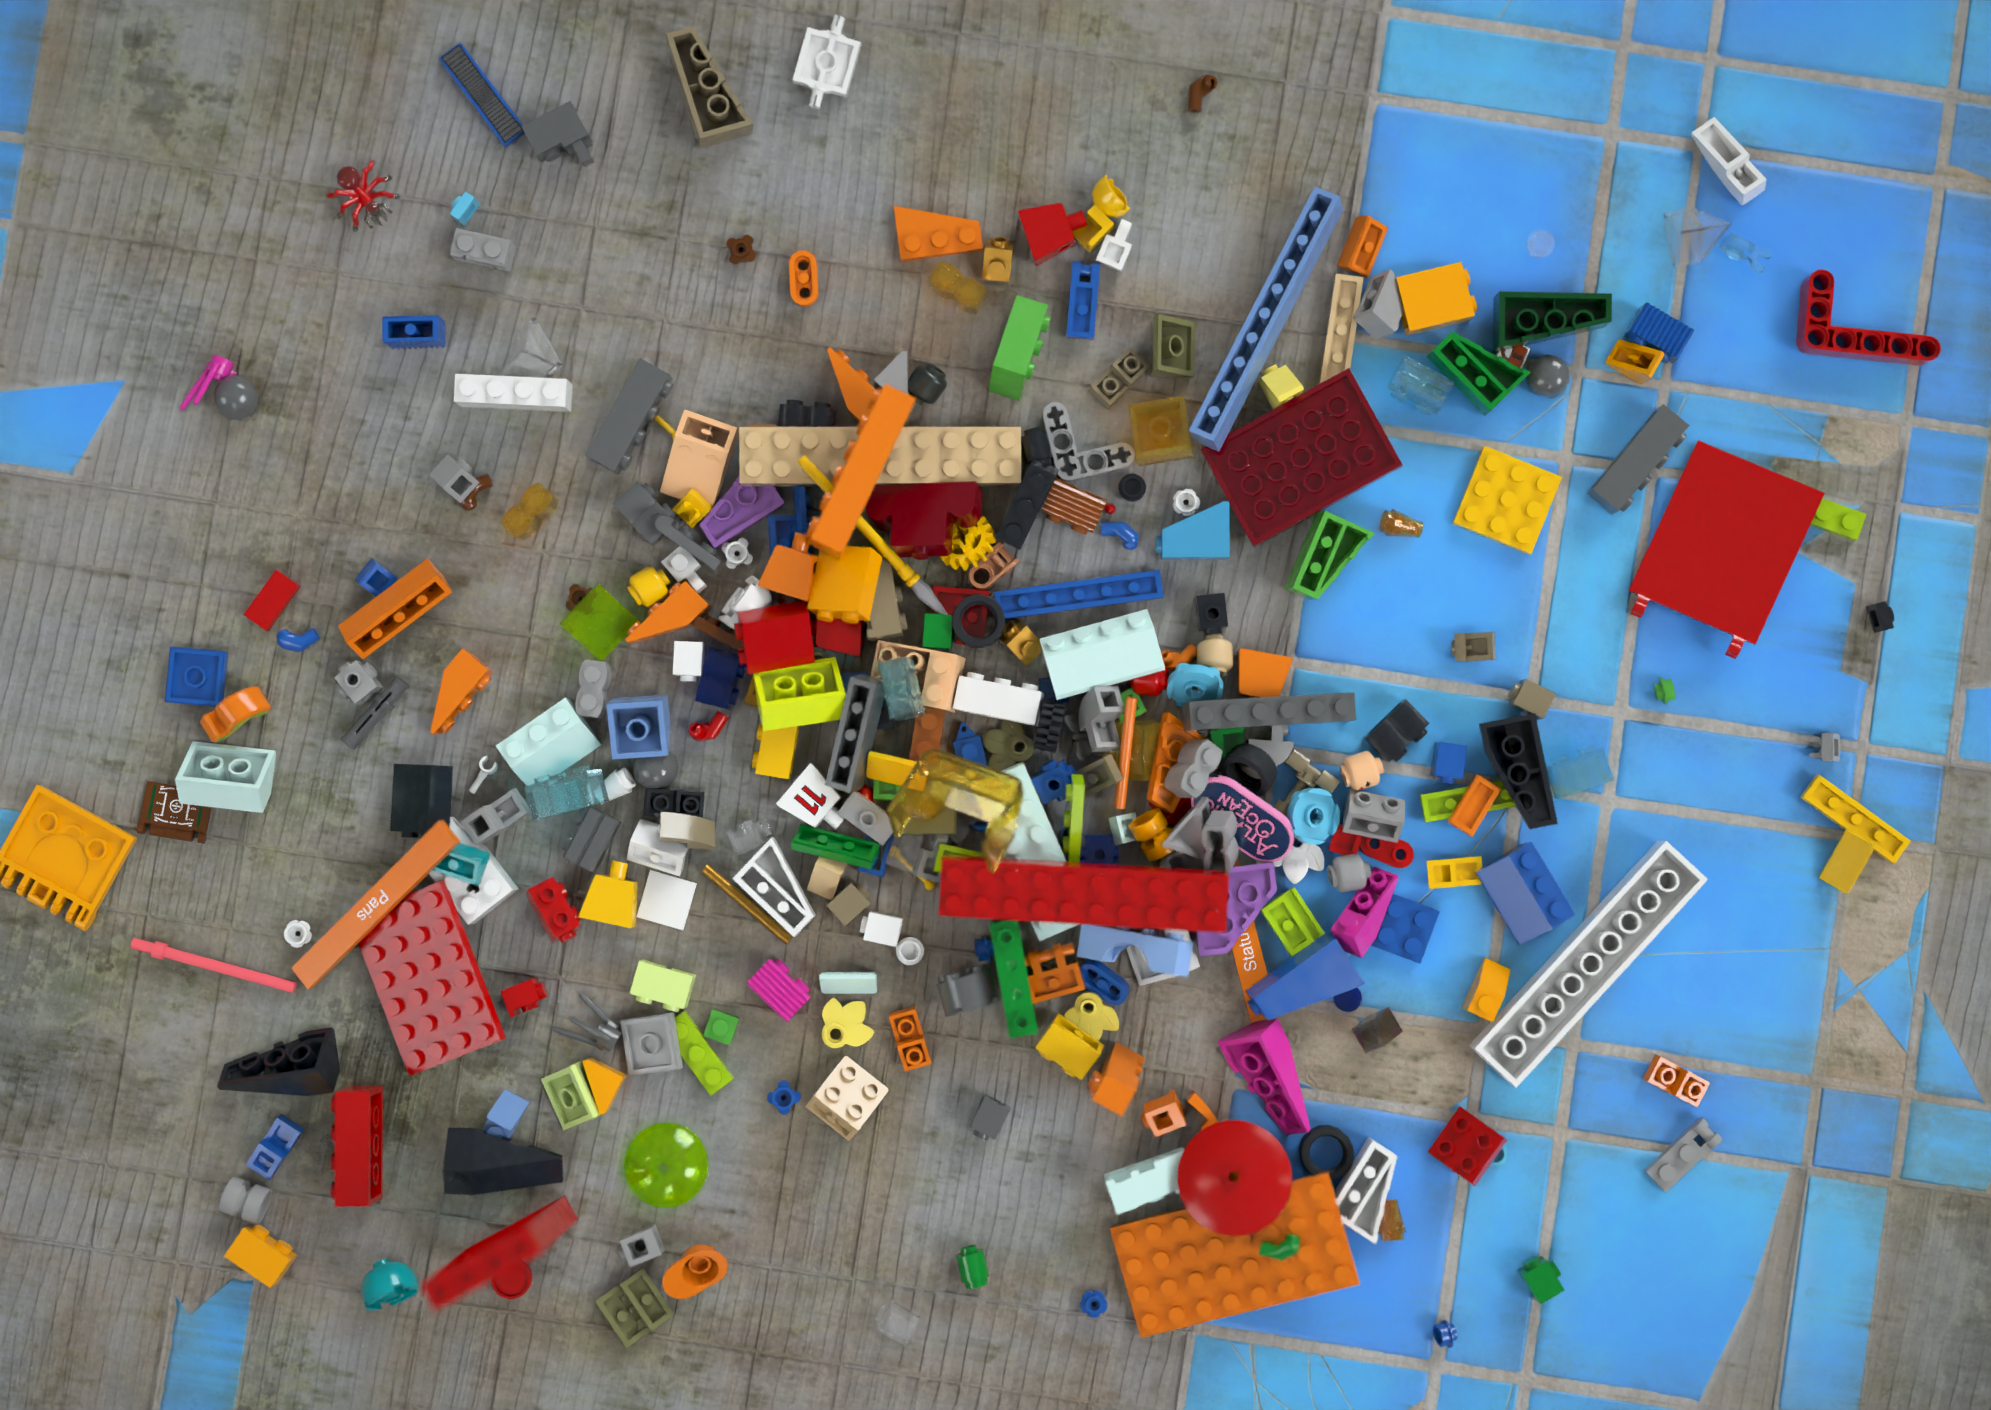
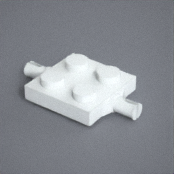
M834 15L830 30L819 31L807 27L793 76V83L809 87L813 90L809 106L814 108L815 105V109H820L823 94L832 93L847 97L861 42L846 38L841 34L845 18L842 16L839 18L838 15Z

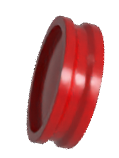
M525 1262L491 1281L492 1287L502 1298H519L531 1286L532 1271Z

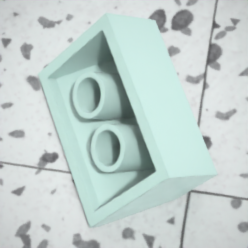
M564 698L497 744L496 747L516 775L532 792H535L602 744L584 717L577 715L573 701L569 698Z
M192 741L175 778L179 803L263 813L271 795L276 751Z

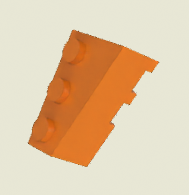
M1115 1042L1100 1071L1094 1070L1087 1083L1091 1099L1116 1114L1123 1116L1136 1092L1140 1078L1136 1075L1141 1073V1065L1145 1057Z

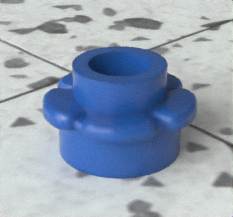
M982 936V938L974 940L976 955L979 962L987 960V963H989L990 957L995 956L992 939L987 940L986 936Z
M1088 1290L1082 1295L1080 1309L1083 1313H1087L1091 1318H1097L1101 1313L1106 1312L1108 1302L1105 1300L1103 1292ZM1095 1301L1097 1303L1096 1306H1092L1091 1302Z
M1442 1320L1439 1324L1433 1326V1334L1438 1346L1452 1348L1454 1345L1453 1341L1457 1340L1455 1326L1452 1323L1449 1324L1446 1320Z

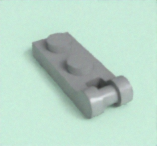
M1703 1117L1697 1119L1644 1169L1664 1192H1667L1711 1149L1715 1148L1722 1141V1137L1717 1132H1712L1708 1128L1709 1123ZM1700 1134L1704 1141L1698 1145L1693 1139Z

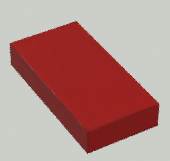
M275 570L243 615L269 632L301 586L279 570Z

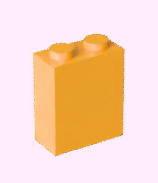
M1462 262L1396 277L1404 310L1401 320L1405 336L1468 322L1475 316L1474 312H1477L1475 297L1473 295L1470 296L1468 285H1470L1469 272L1467 269H1463Z
M845 546L840 559L820 550L807 609L817 615V619L826 622H832L833 618L852 624H857L859 620L869 621L883 557L871 547Z

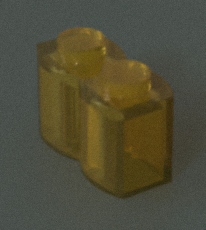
M939 262L929 277L930 286L936 294L945 299L954 300L961 310L969 314H977L987 299V291L980 282L970 277H963L961 272L949 263Z
M536 483L524 492L519 504L514 505L505 513L501 525L521 541L526 540L535 533L540 520L547 518L554 512L559 500L543 485Z

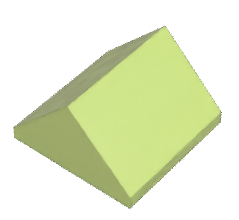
M582 1061L541 1079L563 1130L600 1115Z

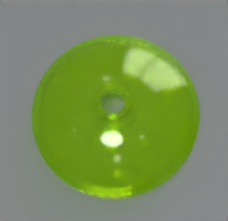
M658 1123L645 1128L631 1141L625 1154L624 1173L630 1189L639 1199L655 1207L672 1208L688 1202L701 1190L708 1175L709 1162L704 1144L693 1131L676 1123ZM666 1163L669 1167L668 1172H661L659 1164Z

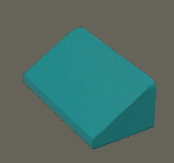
M459 843L432 871L478 886L489 861L490 853Z

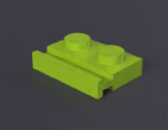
M1291 887L1288 891L1264 905L1260 910L1290 956H1294L1325 934L1295 887Z

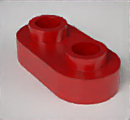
M1362 836L1359 848L1364 855L1394 868H1405L1413 861V848L1409 843L1401 839L1398 840V843L1377 839L1379 845L1373 849L1369 845L1372 838ZM1398 849H1402L1405 853L1404 858L1398 860L1395 856V852Z

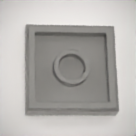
M674 1012L620 1020L629 1076L683 1068Z

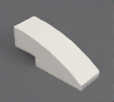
M1715 117L1691 133L1711 168L1742 206L1765 191L1767 179L1749 161L1750 154Z

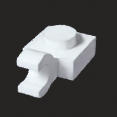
M1122 219L1115 237L1106 234L1096 262L1122 272L1132 248V244L1125 242L1132 223Z
M681 546L661 561L678 582L683 583L687 579L698 593H701L708 587L696 573L701 565L691 553Z

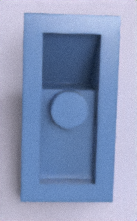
M505 1089L486 1117L488 1120L482 1130L486 1131L485 1134L499 1139H502V1137L511 1139L530 1102Z

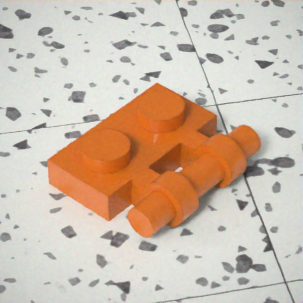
M1072 942L1064 945L1057 943L1052 945L1053 948L1039 952L1037 950L1029 951L1028 955L1024 956L1026 967L1031 966L1033 970L1032 974H1028L1033 1004L1086 989L1078 961L1068 964L1066 962L1065 956L1075 953ZM1056 959L1057 967L1046 970L1042 969V962Z

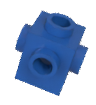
M1053 759L1041 765V770L1034 773L1031 779L1043 804L1057 799L1058 802L1065 800L1066 784H1071V775L1076 774L1073 766L1067 765L1064 759L1057 763Z

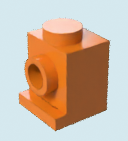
M1174 1089L1165 1096L1143 1104L1142 1121L1146 1129H1152L1155 1137L1187 1125L1185 1111Z

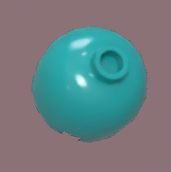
M386 1258L373 1264L374 1269L365 1275L362 1280L361 1294L365 1309L377 1311L382 1309V1303H390L391 1306L408 1300L418 1293L417 1289H421L411 1267L399 1261L390 1262Z

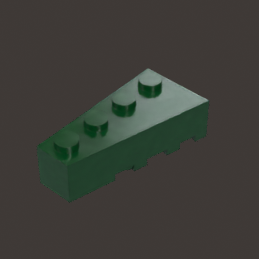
M1499 292L1493 298V353L1604 328L1612 322V294Z

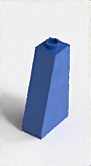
M1326 932L1245 992L1250 998L1247 1003L1255 1015L1262 1014L1267 1020L1355 989L1362 986L1365 982L1336 938Z

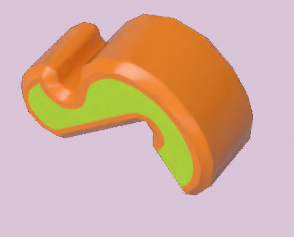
M251 686L223 699L216 705L215 710L201 717L200 723L211 742L217 743L231 736L249 719L269 713L271 705L260 687Z

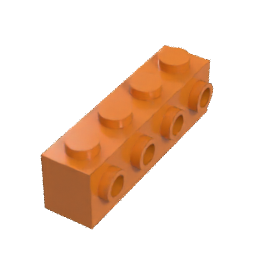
M427 558L339 624L338 627L345 642L362 659H365L450 595L452 590L443 574Z

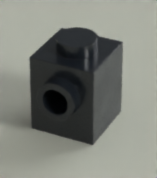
M1225 593L1195 597L1198 631H1205V635L1222 634V629L1228 627Z

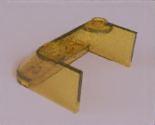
M931 749L921 755L886 811L893 834L898 838L912 816L922 820L932 819L940 812L943 806L990 823L987 827L986 839L982 847L988 871L994 873L1015 837L1024 790L1021 780L1013 775L939 749Z

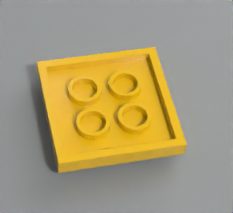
M1484 446L1452 524L1530 555L1562 477Z

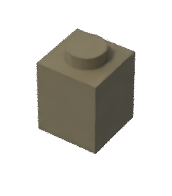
M1523 679L1519 683L1515 682L1508 694L1511 700L1508 705L1525 714L1535 713L1536 719L1541 720L1545 718L1556 693L1530 680Z
M852 882L826 906L844 926H847L872 903L868 899L871 894L861 883L856 886Z

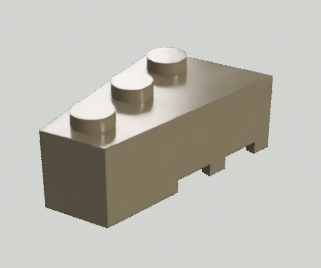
M884 557L882 558L870 620L866 621L868 628L867 636L870 642L904 637L903 630L908 629L906 615L899 611L898 603L903 602L901 585L895 586L894 575L898 574Z

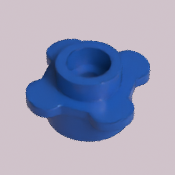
M785 1080L780 1081L778 1088L767 1095L768 1102L774 1104L779 1109V1113L784 1115L788 1114L790 1107L801 1099L800 1093L790 1088L789 1082ZM786 1095V1100H782L781 1096Z

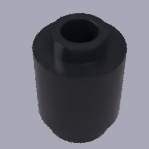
M1040 427L1025 430V436L1021 437V446L1026 464L1030 465L1035 457L1052 465L1051 458H1053L1047 432L1040 431Z

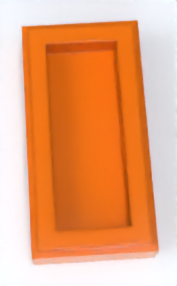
M1475 774L1447 823L1473 837L1501 788Z

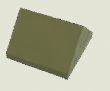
M1154 314L1152 320L1151 377H1194L1195 322L1162 314Z

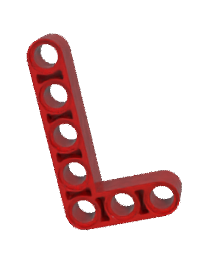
M1820 269L1802 281L1796 334V346L1802 353L1915 366L1924 365L1940 355L1941 345L1932 336L1831 326L1835 284L1833 275L1827 270ZM1813 279H1818L1822 283V290H1817L1814 287ZM1811 306H1814L1819 310V318H1816L1811 314ZM1809 333H1811V334H1813V335L1816 336V338H1817V345H1816V346H1815V345H1812V344L1809 342V340H1808V334H1809ZM1836 336L1844 340V348H1840L1836 344ZM1864 339L1872 343V351H1868L1864 347ZM1892 342L1899 345L1900 354L1892 350ZM1920 345L1926 347L1928 351L1927 357L1920 353Z

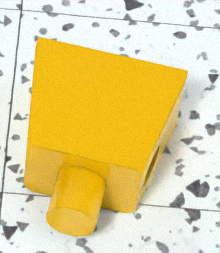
M612 860L609 876L602 874L594 876L579 913L580 918L627 928L635 927L638 884L635 881L625 879L628 863Z

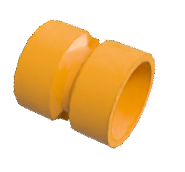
M1155 808L1141 814L1129 824V829L1136 841H1142L1140 847L1148 861L1158 860L1173 851V849L1162 846V843L1172 829L1166 828L1168 822L1160 808Z

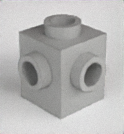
M350 660L339 668L338 671L340 673L334 677L339 683L336 687L342 696L346 699L351 698L358 705H363L384 688L376 679L378 673L369 662L364 664L362 661L356 660L353 662Z

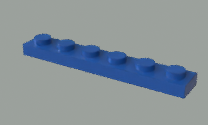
M1160 570L994 592L995 600L1002 607L1005 619L1164 598Z

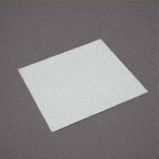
M650 870L637 917L684 930L697 883Z

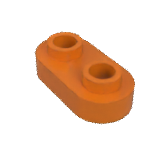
M800 250L795 252L789 260L790 294L794 303L798 306L810 307L816 303L819 297L817 261L811 252ZM802 262L809 264V267L804 271L799 269V264ZM804 289L810 291V295L807 298L800 296V292Z

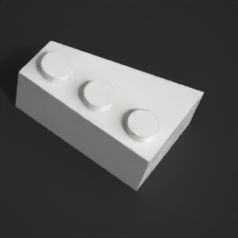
M771 837L732 878L793 937L797 936L816 916L775 837Z

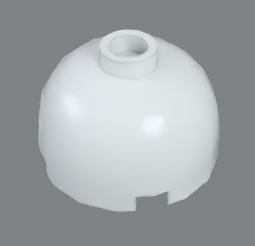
M750 576L745 580L749 584L745 589L738 587L721 611L725 615L719 616V619L732 629H734V623H739L737 612L772 606V596L769 589L759 587V580L754 576Z

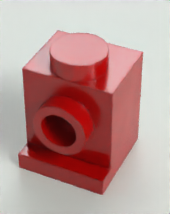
M537 978L500 991L510 1017L521 1014L519 1008L526 1012L539 1007L537 1001L548 997L544 983L539 982Z

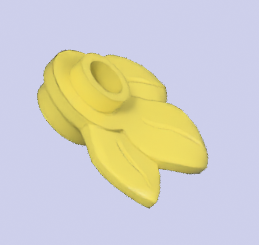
M1087 991L1081 993L1076 998L1075 1006L1069 1008L1064 1014L1065 1018L1098 1041L1102 1036L1103 1030L1118 1031L1119 1019L1115 1010L1103 1004L1101 997L1094 992ZM1085 1003H1091L1094 1006V1008L1091 1010H1087L1084 1008L1083 1005Z
M832 998L824 1006L822 1016L825 1026L822 1029V1039L827 1046L840 1048L848 1044L857 1047L866 1043L873 1036L874 1030L862 1024L866 1014V1007L863 1001H853L842 1007L837 999ZM832 1029H839L841 1037L838 1039L832 1038Z

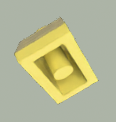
M1277 365L1267 368L1262 372L1263 377L1258 381L1272 409L1299 396L1304 391L1302 384L1286 365L1280 368Z

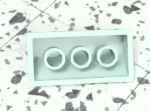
M1147 609L1039 639L1057 700L1090 691L1094 686H1109L1165 670L1155 629Z

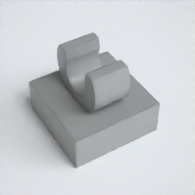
M1822 733V738L1812 737L1809 739V742H1818L1821 746L1818 753H1809L1811 758H1822L1824 762H1840V734Z

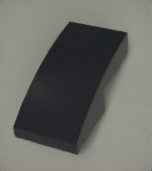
M645 788L643 816L660 817V812H671L703 818L705 792Z

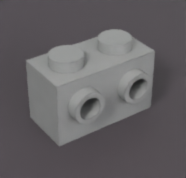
M1350 789L1343 811L1342 832L1398 843L1404 826L1405 800Z

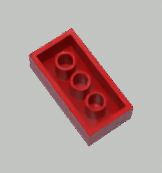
M348 1086L335 1091V1096H332L331 1112L335 1113V1124L331 1127V1141L335 1142V1153L331 1155L330 1164L331 1170H335V1182L331 1184L330 1195L331 1199H335L334 1207H369L383 1198V1086Z

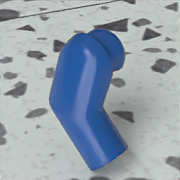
M1101 522V536H1118L1123 541V547L1127 550H1133L1137 547L1138 533L1127 523Z
M314 628L309 629L300 636L292 634L287 629L280 630L276 635L277 643L282 649L302 652L321 639Z

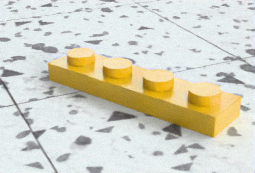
M1815 775L1800 796L1801 799L1844 830H1850L1872 840L1875 845L1874 852L1891 864L1896 863L1911 842L1821 775Z

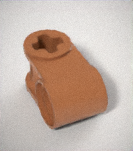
M1003 541L998 542L992 547L994 550L992 553L987 552L985 554L986 561L980 560L978 567L975 568L973 566L970 570L969 584L974 590H988L1001 577L1003 578L1019 564L1020 560L1014 558L1005 549ZM978 571H985L989 576V581L985 584H978L975 582L973 575Z

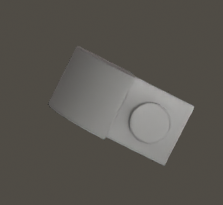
M1094 686L1081 701L1078 714L1080 731H1087L1092 752L1117 751L1121 747L1115 720L1124 713L1125 709L1118 686Z
M1288 725L1269 726V740H1246V744L1257 746L1269 754L1276 766L1283 763L1289 757L1294 742L1283 741V736L1288 735Z
M514 788L492 804L483 806L462 820L461 824L474 844L479 845L512 827L515 822L526 816L531 810L517 788Z

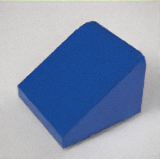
M371 558L356 576L355 580L359 585L377 597L397 580V577L375 559Z

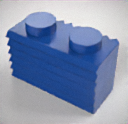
M1646 302L1639 308L1624 335L1630 338L1629 342L1663 351L1665 355L1661 362L1668 363L1669 361L1673 363L1679 358L1695 330Z
M439 315L382 317V341L393 350L395 348L399 350L401 347L403 349L406 347L409 349L412 347L414 349L417 347L420 349L422 347L426 349L430 347L432 349L434 346L437 349L439 347L444 348L446 346L445 321Z

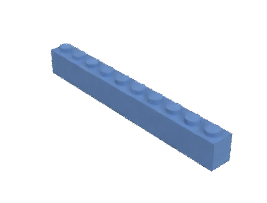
M1314 187L1189 429L1195 442L1215 451H1220L1343 212L1340 196Z

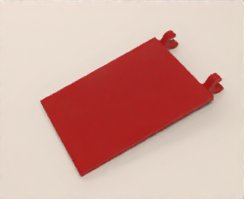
M1698 440L1629 588L1630 592L1638 596L1630 614L1641 618L1649 601L1658 603L1732 635L1733 638L1725 655L1736 659L1744 642L1756 645L1825 493Z

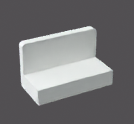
M640 819L629 843L627 860L680 876L684 868L688 848H686V843L659 842V824Z

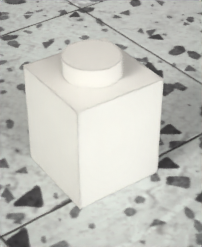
M674 641L673 675L680 676V681L697 682V677H704L706 644L703 642Z
M870 911L869 916H863L860 933H865L863 940L897 947L903 918Z

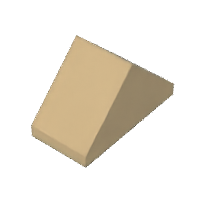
M819 856L807 890L833 900L848 863Z

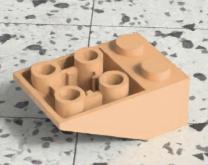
M684 409L674 437L660 493L681 500L693 488L713 508L739 439L738 428Z
M878 640L871 677L888 681L884 699L955 713L953 704L959 675H963L966 658L956 654Z

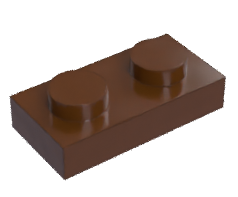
M706 615L705 619L697 616L692 625L693 627L735 650L742 648L741 640L736 639L734 629L731 628L728 633L719 628L721 622L708 615Z

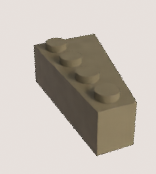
M694 27L666 33L668 52L699 148L752 134L753 123L744 112L741 103L731 91L725 77L715 65L712 56Z

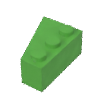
M1016 296L992 367L988 392L1020 401L1026 379L1031 380L1035 368V363H1032L1034 355L1039 356L1043 340L1039 339L1041 332L1046 333L1051 317L1046 316L1047 304Z
M1318 512L1313 518L1284 589L1308 600L1318 599L1338 577L1340 571L1358 554L1357 552L1375 533L1330 512Z

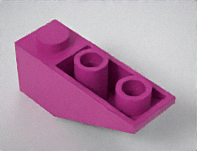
M1374 867L1371 871V877L1367 878L1366 886L1356 892L1332 926L1331 932L1344 952L1360 958L1367 952L1378 935L1399 879L1398 875Z

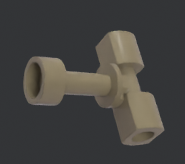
M1295 748L1292 749L1291 754L1284 763L1297 772L1294 777L1298 779V782L1284 801L1278 799L1273 808L1286 817L1291 796L1296 791H1302L1307 787L1314 788L1316 785L1320 789H1324L1332 794L1340 782L1339 779L1325 769L1320 771L1310 764L1311 759Z

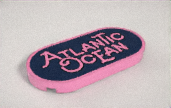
M1226 776L1209 777L1204 791L1198 797L1191 798V807H1193L1203 796H1207L1210 814L1213 810L1232 811L1237 820V831L1234 837L1237 840L1238 847L1251 858L1260 862H1276L1283 859L1291 850L1294 843V835L1288 818L1233 779Z

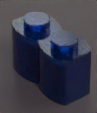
M712 647L708 648L697 689L696 702L730 710L731 705L736 706L740 689H736L738 678L743 679L746 670L745 665H740L738 654Z

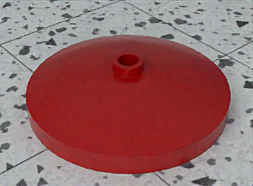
M1221 1121L1201 1130L1187 1144L1178 1166V1189L1186 1209L1202 1226L1225 1236H1247L1267 1228L1281 1215L1288 1203L1292 1190V1169L1284 1148L1270 1132L1247 1121ZM1232 1172L1238 1173L1239 1180L1237 1182L1229 1180L1228 1177Z

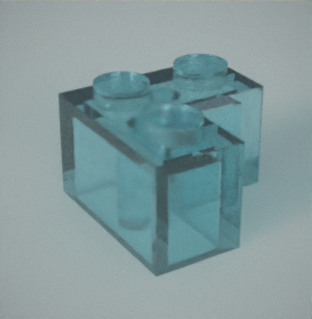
M583 766L573 769V775L566 776V773L535 778V784L524 787L532 819L536 820L563 815L608 802L609 798L601 769L590 770L589 766Z

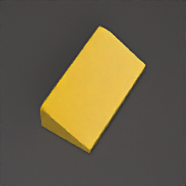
M874 751L869 752L866 771L868 778L920 790L925 774L923 763Z
M1846 829L1820 873L1819 878L1841 892L1849 894L1875 849L1872 840Z

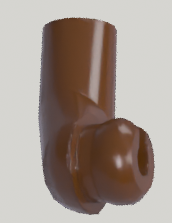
M1203 75L1189 86L1188 112H1201L1202 98L1217 87L1218 82L1215 76Z
M488 473L475 478L480 483L462 503L459 502L464 510L470 511L476 508L477 501L475 497L477 493L493 486Z

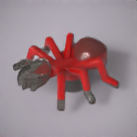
M370 160L368 166L363 168L362 178L359 171L351 166L341 168L337 174V182L346 191L337 189L333 193L326 194L328 199L337 198L338 196H349L351 198L340 205V212L336 215L338 219L344 216L347 207L355 203L357 204L352 213V229L355 232L358 231V215L363 206L366 212L364 220L369 228L372 229L373 225L369 221V217L375 224L382 226L379 217L383 218L386 222L388 221L387 215L382 208L384 207L392 214V210L385 203L379 204L373 202V200L378 197L400 198L399 194L387 191L374 193L373 191L377 184L392 180L391 175H387L384 178L376 177L370 185L367 184L368 173L372 171L375 164L373 160Z

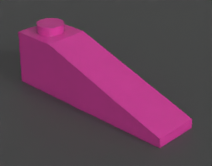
M1278 1018L1254 1022L1218 1041L1231 1069L1235 1074L1237 1072L1241 1073L1249 1083L1247 1085L1249 1091L1252 1094L1256 1092L1265 1103V1110L1286 1135L1308 1133L1311 1130L1290 1043Z

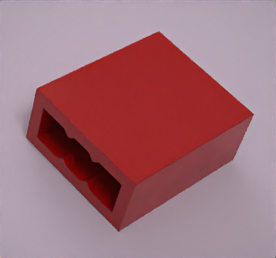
M804 601L737 612L739 623H734L736 639L741 640L742 648L737 649L740 665L746 666L748 675L815 663L809 612Z

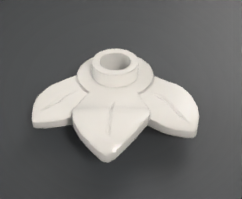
M1301 843L1299 847L1292 845L1291 850L1283 859L1274 862V867L1283 866L1284 873L1289 881L1297 884L1304 878L1308 868L1315 871H1322L1324 869L1323 852L1317 845Z

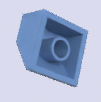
M668 695L612 698L606 704L612 759L669 755L671 721Z

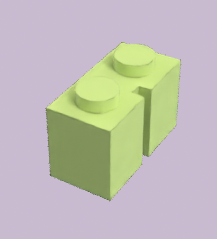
M642 959L638 962L629 994L636 995L635 1000L652 1004L654 1000L663 1003L662 1008L679 1012L680 1008L685 1009L688 1006L696 974L675 968L668 969L667 966Z

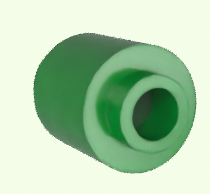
M976 1245L960 1248L961 1253L956 1255L961 1282L965 1283L966 1289L987 1285L989 1273L983 1249H977Z

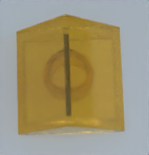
M1115 721L1121 743L1123 721ZM1161 721L1134 722L1128 779L1138 781L1150 780ZM1120 748L1117 751H1111L1117 767L1119 765Z

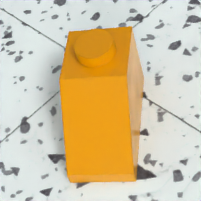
M1484 957L1461 1008L1493 1022L1505 997L1511 969Z

